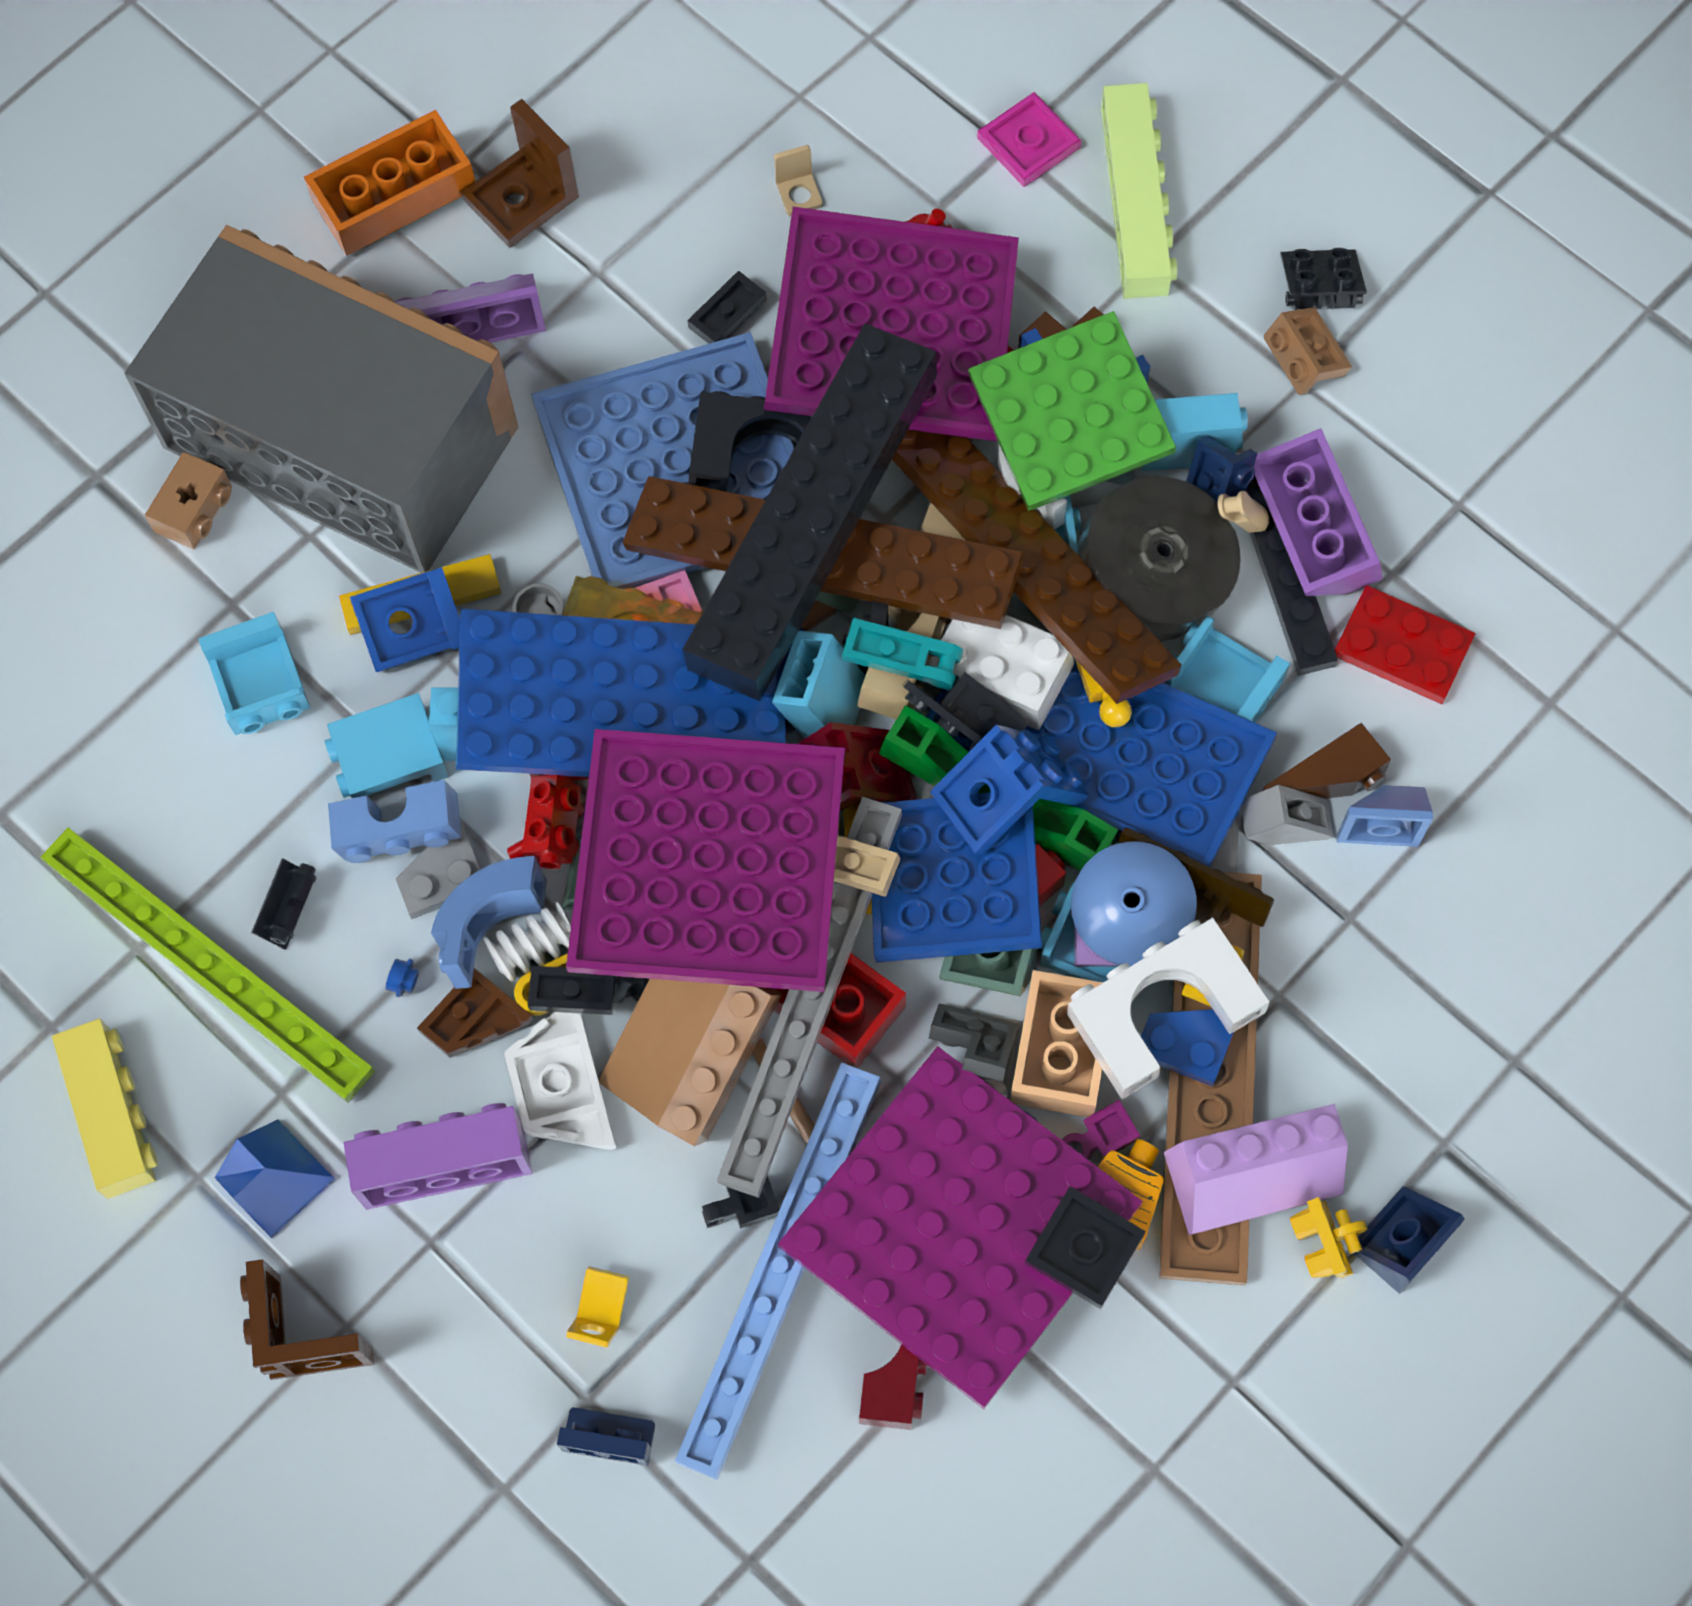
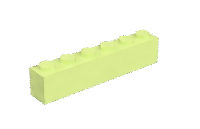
M1148 83L1103 86L1101 114L1123 299L1168 296L1171 281L1177 280L1176 258H1169L1168 248L1173 246V231L1171 225H1165L1164 216L1169 214V200L1167 193H1161L1160 186L1165 181V168L1163 161H1157L1156 154L1161 149L1160 130L1153 129L1152 120L1157 118L1156 98H1149Z

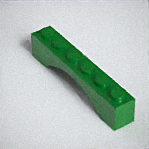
M906 705L886 735L879 752L881 756L934 787L969 753L940 725ZM987 784L983 785L979 789L978 794L990 793V787ZM1039 799L1033 805L1036 845L1039 844L1046 852L1049 850L1053 851L1064 863L1079 872L1094 855L1109 847L1118 831L1115 827L1081 808L1045 799Z

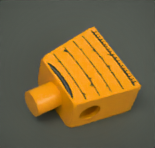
M1140 1139L1136 1140L1128 1157L1111 1150L1098 1165V1168L1143 1201L1140 1208L1129 1221L1146 1231L1137 1247L1138 1250L1141 1249L1146 1239L1165 1179L1160 1174L1150 1170L1159 1150L1152 1144Z

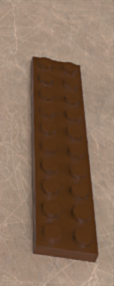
M908 429L892 461L965 540L1021 551L1023 553L1024 561L1013 592L1116 704L1178 676L1182 664L1035 509L1028 511L1022 495H1018L1015 489L1007 485L1002 474L967 437Z
M648 476L622 543L627 551L726 571L762 508L765 499ZM859 519L821 592L869 602L876 601L892 607L1001 629L1024 558L1021 551Z

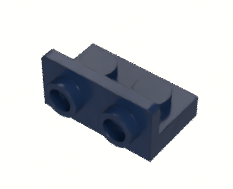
M1210 436L1198 440L1180 504L1213 527L1228 521L1222 518L1219 513L1218 497L1220 494H1227L1233 497L1237 496L1240 491L1247 490L1248 484L1255 474L1254 464L1258 453L1249 449L1237 455Z
M573 1407L569 1410L566 1428L560 1427L557 1446L562 1452L648 1466L656 1425L652 1420Z

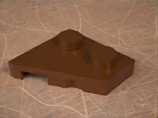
M474 968L471 987L459 989L454 987L417 1027V1030L451 1058L530 1025L534 1019L530 1013Z

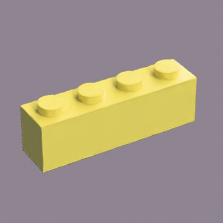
M99 1018L52 1035L96 1190L109 1199L155 1182L156 1179L152 1168L158 1166L157 1157L151 1143H145L141 1129L146 1128V1121L139 1104L133 1105L129 1091L135 1089V1084L127 1066L122 1067L118 1053L123 1052L124 1048L116 1028L110 1029Z

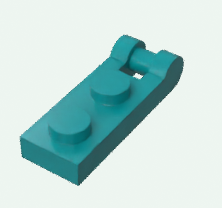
M853 618L842 653L843 661L930 683L935 687L950 690L953 688L956 678L955 674H953L955 664L960 663L964 650L960 646L949 642ZM929 655L940 659L937 668L926 665Z

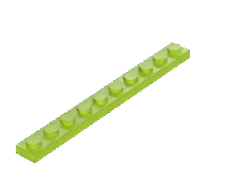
M69 827L40 857L48 866L345 1102L349 1103L374 1074L375 1070L372 1066Z

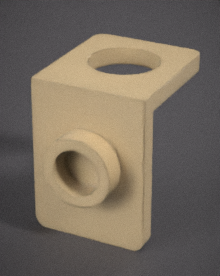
M809 145L776 153L774 155L775 183L787 215H792L793 206L809 209L821 208L822 199L812 175L811 149ZM802 187L811 193V197L805 203H795L789 197L790 192L795 188Z

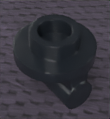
M618 976L615 984L614 1003H622L625 998L631 996L638 1002L649 979Z

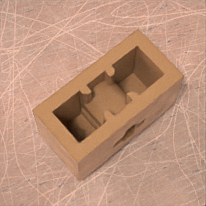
M183 452L144 516L154 533L194 550L200 539L206 538L212 527V519L218 509L227 504L231 496L232 485L223 468Z

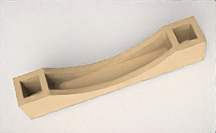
M930 502L921 531L965 540ZM921 613L920 617L907 632L941 640L946 621L940 620V616ZM929 655V656H928L927 663H926V665H928V666H929L928 663H929V661H930L932 655ZM869 667L861 687L857 706L897 719L905 705L911 709H916L913 704L904 698L909 691L903 687V683L906 679H909L916 685L918 680Z

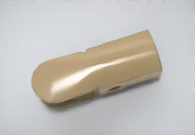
M1240 491L1237 496L1233 497L1227 494L1219 495L1218 510L1222 518L1234 522L1248 533L1265 531L1269 523L1268 511L1253 500L1246 491Z

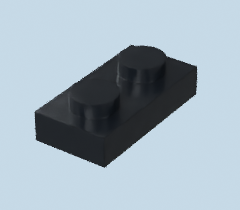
M738 271L687 320L688 328L708 344L727 339L767 301V293Z
M532 966L528 997L529 1011L613 1015L616 976L567 972V968Z

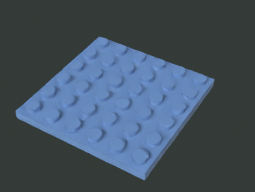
M751 332L531 393L532 401L599 599L628 591L685 570L686 573L707 568L627 551L622 542L648 476L688 484L701 391L709 393L722 391L733 396L748 398L761 396L765 398L768 377ZM764 434L752 437L741 444L732 459L728 492L766 500L794 450L791 440L779 435Z

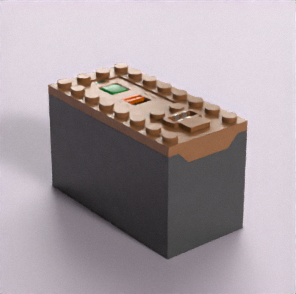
M227 224L124 373L164 449L178 456L185 452L223 468L230 481L420 573L429 571L519 428L500 353L493 344L482 339L478 341L471 339L451 324L445 323L441 325L429 319L424 312L417 308L411 307L407 309L396 304L385 293L370 292L348 276L340 278L328 272L324 266L316 261L309 260L306 262L295 257L284 246L278 244L272 246L261 241L256 234L247 229L239 231Z

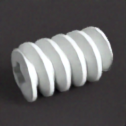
M556 902V916L547 908L541 910L542 923H539L530 915L526 917L527 930H524L516 922L511 924V938L502 930L497 931V945H494L487 937L483 938L500 974L503 973L511 982L516 980L515 967L518 966L527 974L531 972V959L540 966L546 964L545 952L548 951L557 959L561 956L559 945L563 944L568 949L571 926L558 902Z

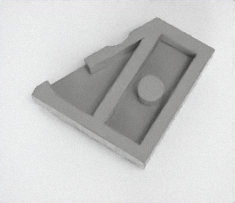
M461 818L462 838L449 840V843L442 847H426L396 878L411 919L440 909L446 898L460 883L480 870Z

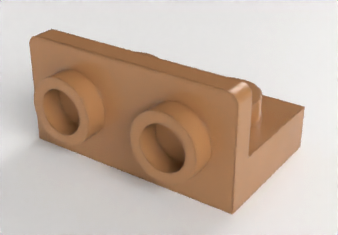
M1315 307L1282 312L1264 334L1265 342L1299 395L1307 394L1317 381L1343 377L1352 368V365Z

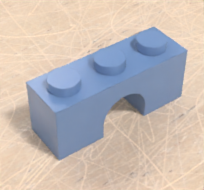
M445 780L405 787L406 807L398 818L389 822H382L381 808L367 795L328 803L331 848L345 861L363 863L369 861L371 856L385 853L388 855H403L408 853L410 848L424 845L432 848L445 846L449 843V840L462 838L458 794Z

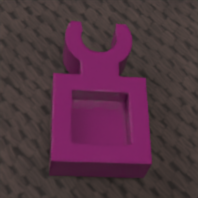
M1117 1100L1083 1120L1088 1129L1086 1133H1070L1062 1140L1069 1146L1073 1143L1082 1144L1083 1152L1081 1155L1090 1161L1093 1152L1097 1149L1100 1150L1105 1158L1111 1150L1118 1152L1142 1137L1122 1102Z

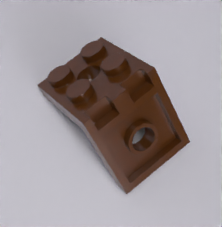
M522 98L510 106L519 150L461 192L466 204L509 248L579 198L570 147ZM511 194H521L524 196V199L518 204H508L505 202V199Z
M263 1259L246 1262V1275L240 1277L241 1296L243 1301H248L249 1318L243 1321V1333L246 1345L252 1346L254 1368L260 1367L262 1374H269L270 1380L374 1365L373 1347L358 1333L286 1344L281 1275Z

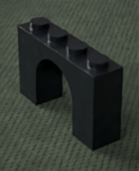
M701 391L688 484L728 492L732 459L741 444L752 437L764 434L783 436L797 444L812 416L764 410L765 398L761 396L748 398L729 395L722 391L711 393Z

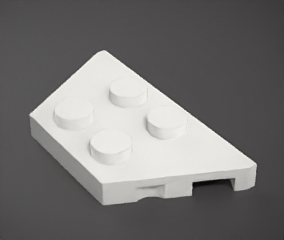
M554 1012L549 1018H543L532 1027L527 1037L517 1040L504 1052L525 1135L607 1150L616 1149L581 1013Z

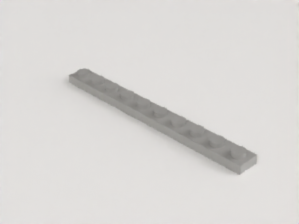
M862 797L847 838L889 850L902 817V809ZM834 881L825 992L789 989L718 1175V1184L759 1198L873 893Z

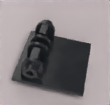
M1338 247L1331 250L1310 251L1307 249H1296L1294 251L1280 252L1289 289L1285 294L1286 307L1293 306V310L1312 308L1314 296L1316 309H1321L1323 296H1326L1327 309H1332L1333 303L1335 308H1355L1356 304H1363V294H1367L1355 249Z

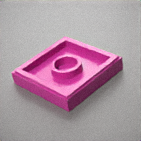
M1035 92L977 131V139L1023 187L1081 148V140Z

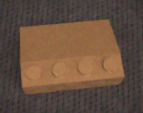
M649 979L598 1079L599 1083L654 1124L692 1146L707 1142L783 993L774 988Z

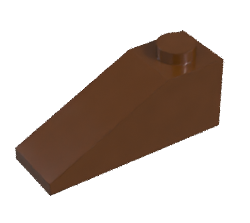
M1361 722L1265 785L1262 791L1281 785L1325 799L1352 796L1363 788L1368 792L1379 786L1387 777L1385 772L1391 759Z

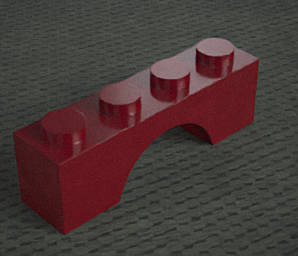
M900 1346L896 1355L886 1365L864 1374L859 1424L911 1430L912 1419H921L924 1393L915 1392L917 1375H926L927 1365L904 1346Z

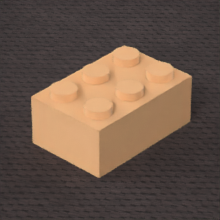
M1033 970L1010 1097L1012 1103L1082 1117H1089L1094 1114L1102 1068L1068 1017L1067 1011L1068 1003L1072 1002L1071 996L1076 991L1089 984H1092L1095 988L1103 982Z

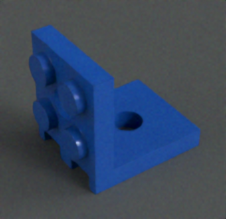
M442 567L350 597L375 672L383 671L449 648L453 650L459 648L460 618ZM405 611L412 617L413 625L407 633L397 634L391 630L389 618L394 612Z
M997 724L930 791L972 850L978 854H984L1039 799L1079 807L1090 796L1081 785L1084 780L1080 773L1071 765L1063 762L1058 755L1060 748L1049 736L1045 734L1040 736L1032 734L1025 729L1021 731ZM987 784L991 790V797L986 805L981 806L977 798L978 791L983 785Z

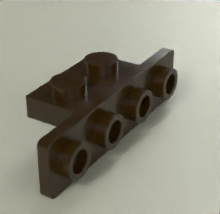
M1127 827L1122 831L1118 843L1145 842L1167 850L1183 864L1193 881L1196 891L1197 911L1195 921L1199 920L1203 924L1213 918L1218 924L1224 911L1227 910L1260 927H1263L1274 904L1272 897L1255 887H1249L1227 876L1218 869H1212L1188 857L1181 851L1173 850L1156 842L1146 834L1136 832ZM1136 895L1134 903L1136 904L1140 903V897L1138 895Z

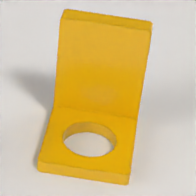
M589 1266L585 1273L577 1317L567 1330L566 1337L608 1347L619 1330L629 1276ZM582 1330H593L601 1334H590Z

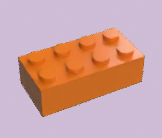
M436 110L304 176L312 202L346 256L462 197L461 192L476 182L470 161Z

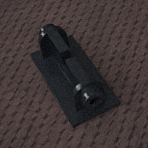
M284 858L281 859L251 931L252 934L283 950L287 949L290 939L294 936V929L311 887L317 879L314 875L316 869L313 866L305 863L297 866Z

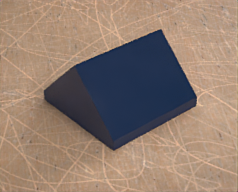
M1403 1186L1367 1226V1230L1358 1236L1362 1250L1353 1254L1400 1294L1462 1224L1465 1218L1461 1213Z

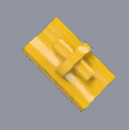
M1319 1197L1307 1201L1309 1208L1290 1217V1222L1298 1240L1301 1241L1319 1234L1324 1249L1304 1256L1310 1276L1312 1278H1322L1334 1275L1344 1278L1353 1275L1354 1273L1342 1240H1345L1350 1254L1362 1250L1357 1235L1367 1230L1365 1221L1351 1222L1347 1209H1342L1335 1212L1340 1226L1336 1228L1327 1201H1321Z

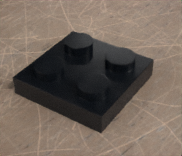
M1070 1186L1027 1256L1025 1264L1101 1309L1146 1231Z

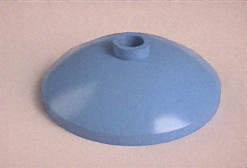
M1124 842L1103 849L1084 865L1073 887L1071 911L1080 937L1094 953L1114 964L1128 963L1131 967L1144 959L1142 954L1151 946L1161 941L1168 945L1180 937L1178 935L1179 931L1195 921L1197 897L1188 871L1174 855L1153 844ZM1131 893H1135L1140 897V903L1134 908H1129L1124 904L1125 897Z

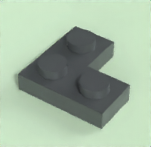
M939 1003L931 1024L928 1039L940 1041L942 1044L950 1047L959 1046L967 1048L962 1066L963 1070L973 1072L981 1079H994L1003 1082L1017 1037L1019 1023Z

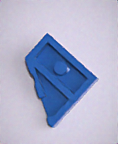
M1213 1009L1150 1013L1141 1034L1142 1040L1159 1066L1211 1087L1214 1085L1233 1033L1229 1034Z

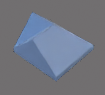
M1383 785L1351 805L1337 833V843L1418 847L1433 820V811L1425 787Z

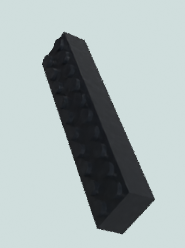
M864 323L682 650L688 671L761 701L937 377L936 351Z

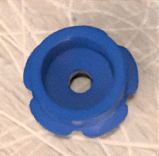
M396 958L392 964L385 989L395 992L396 997L403 996L404 992L412 993L419 970L413 968V959L409 958L408 961Z

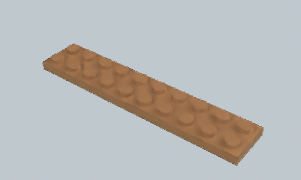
M1223 872L1249 887H1255L1259 890L1262 888V875ZM1225 910L1217 925L1230 944L1244 950L1242 962L1258 984L1260 926ZM1173 980L1172 1012L1213 1009L1211 1006L1181 995L1185 982ZM1257 1018L1233 1033L1213 1087L1169 1070L1165 1151L1183 1141L1253 1124ZM1165 1159L1159 1279L1245 1286L1247 1284L1249 1220L1189 1235Z

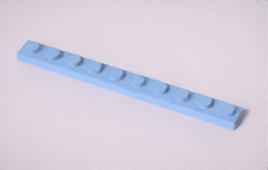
M844 1063L840 1064L675 1459L677 1464L718 1480L805 1269L778 1247V1243L854 1150L882 1082L880 1076Z

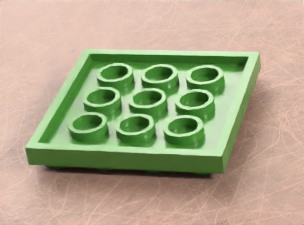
M1114 311L968 369L969 377L1028 511L1171 455L1176 451L1173 439Z

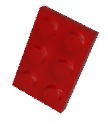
M1366 585L1339 639L1335 652L1340 660L1439 704H1443L1476 633Z

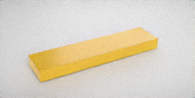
M491 554L442 567L455 606L502 593ZM415 575L339 595L349 634L353 635L361 632L350 600L351 596ZM396 611L390 616L389 624L411 619L412 617L405 611Z

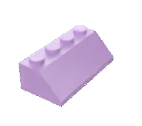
M1335 1104L1183 1141L1164 1151V1156L1188 1234L1192 1235L1307 1205V1201L1317 1197L1322 1201L1343 1195L1348 1144Z

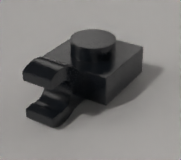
M768 1175L759 1198L726 1187L729 1198L702 1206V1214L707 1228L718 1226L736 1217L738 1226L741 1229L776 1217L780 1210Z

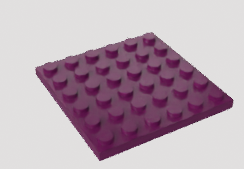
M793 206L764 410L813 416L861 328L866 323L936 351L937 377L911 423L909 430L997 441L969 377L968 369L1007 354L1019 237Z
M595 729L566 964L567 972L825 992L845 748Z
M937 1046L779 1241L778 1247L984 1410L1073 1295V1292L1025 1264L1027 1256L1068 1188L1071 1186L1128 1221L1140 1208L1143 1201L973 1072L963 1070V1065Z

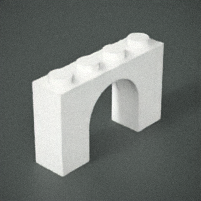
M1213 918L1203 924L1199 920L1188 924L1179 931L1178 935L1180 937L1168 945L1164 941L1156 943L1142 954L1144 959L1131 967L1128 963L1121 964L1107 974L1108 980L1095 988L1092 984L1086 985L1071 996L1072 1002L1068 1003L1067 1015L1121 1099L1157 1079L1161 1068L1138 1034L1131 1018L1130 1008L1133 1000L1148 985L1162 980H1177L1195 987L1207 999L1229 1034L1266 1013L1269 1000Z

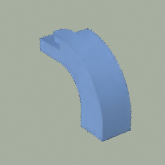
M535 856L507 859L477 871L460 883L440 907L435 917L431 934L441 949L439 952L440 969L443 973L447 974L455 989L471 987L477 947L482 937L491 927L509 917L541 913V910L544 908L547 879Z

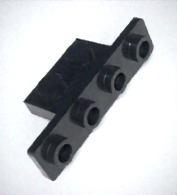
M965 671L940 703L909 679H906L903 683V687L909 691L904 697L923 713L930 707L941 716L937 723L954 737H957L962 732L973 741L969 747L971 750L996 724L1021 731L1029 724L1027 719Z

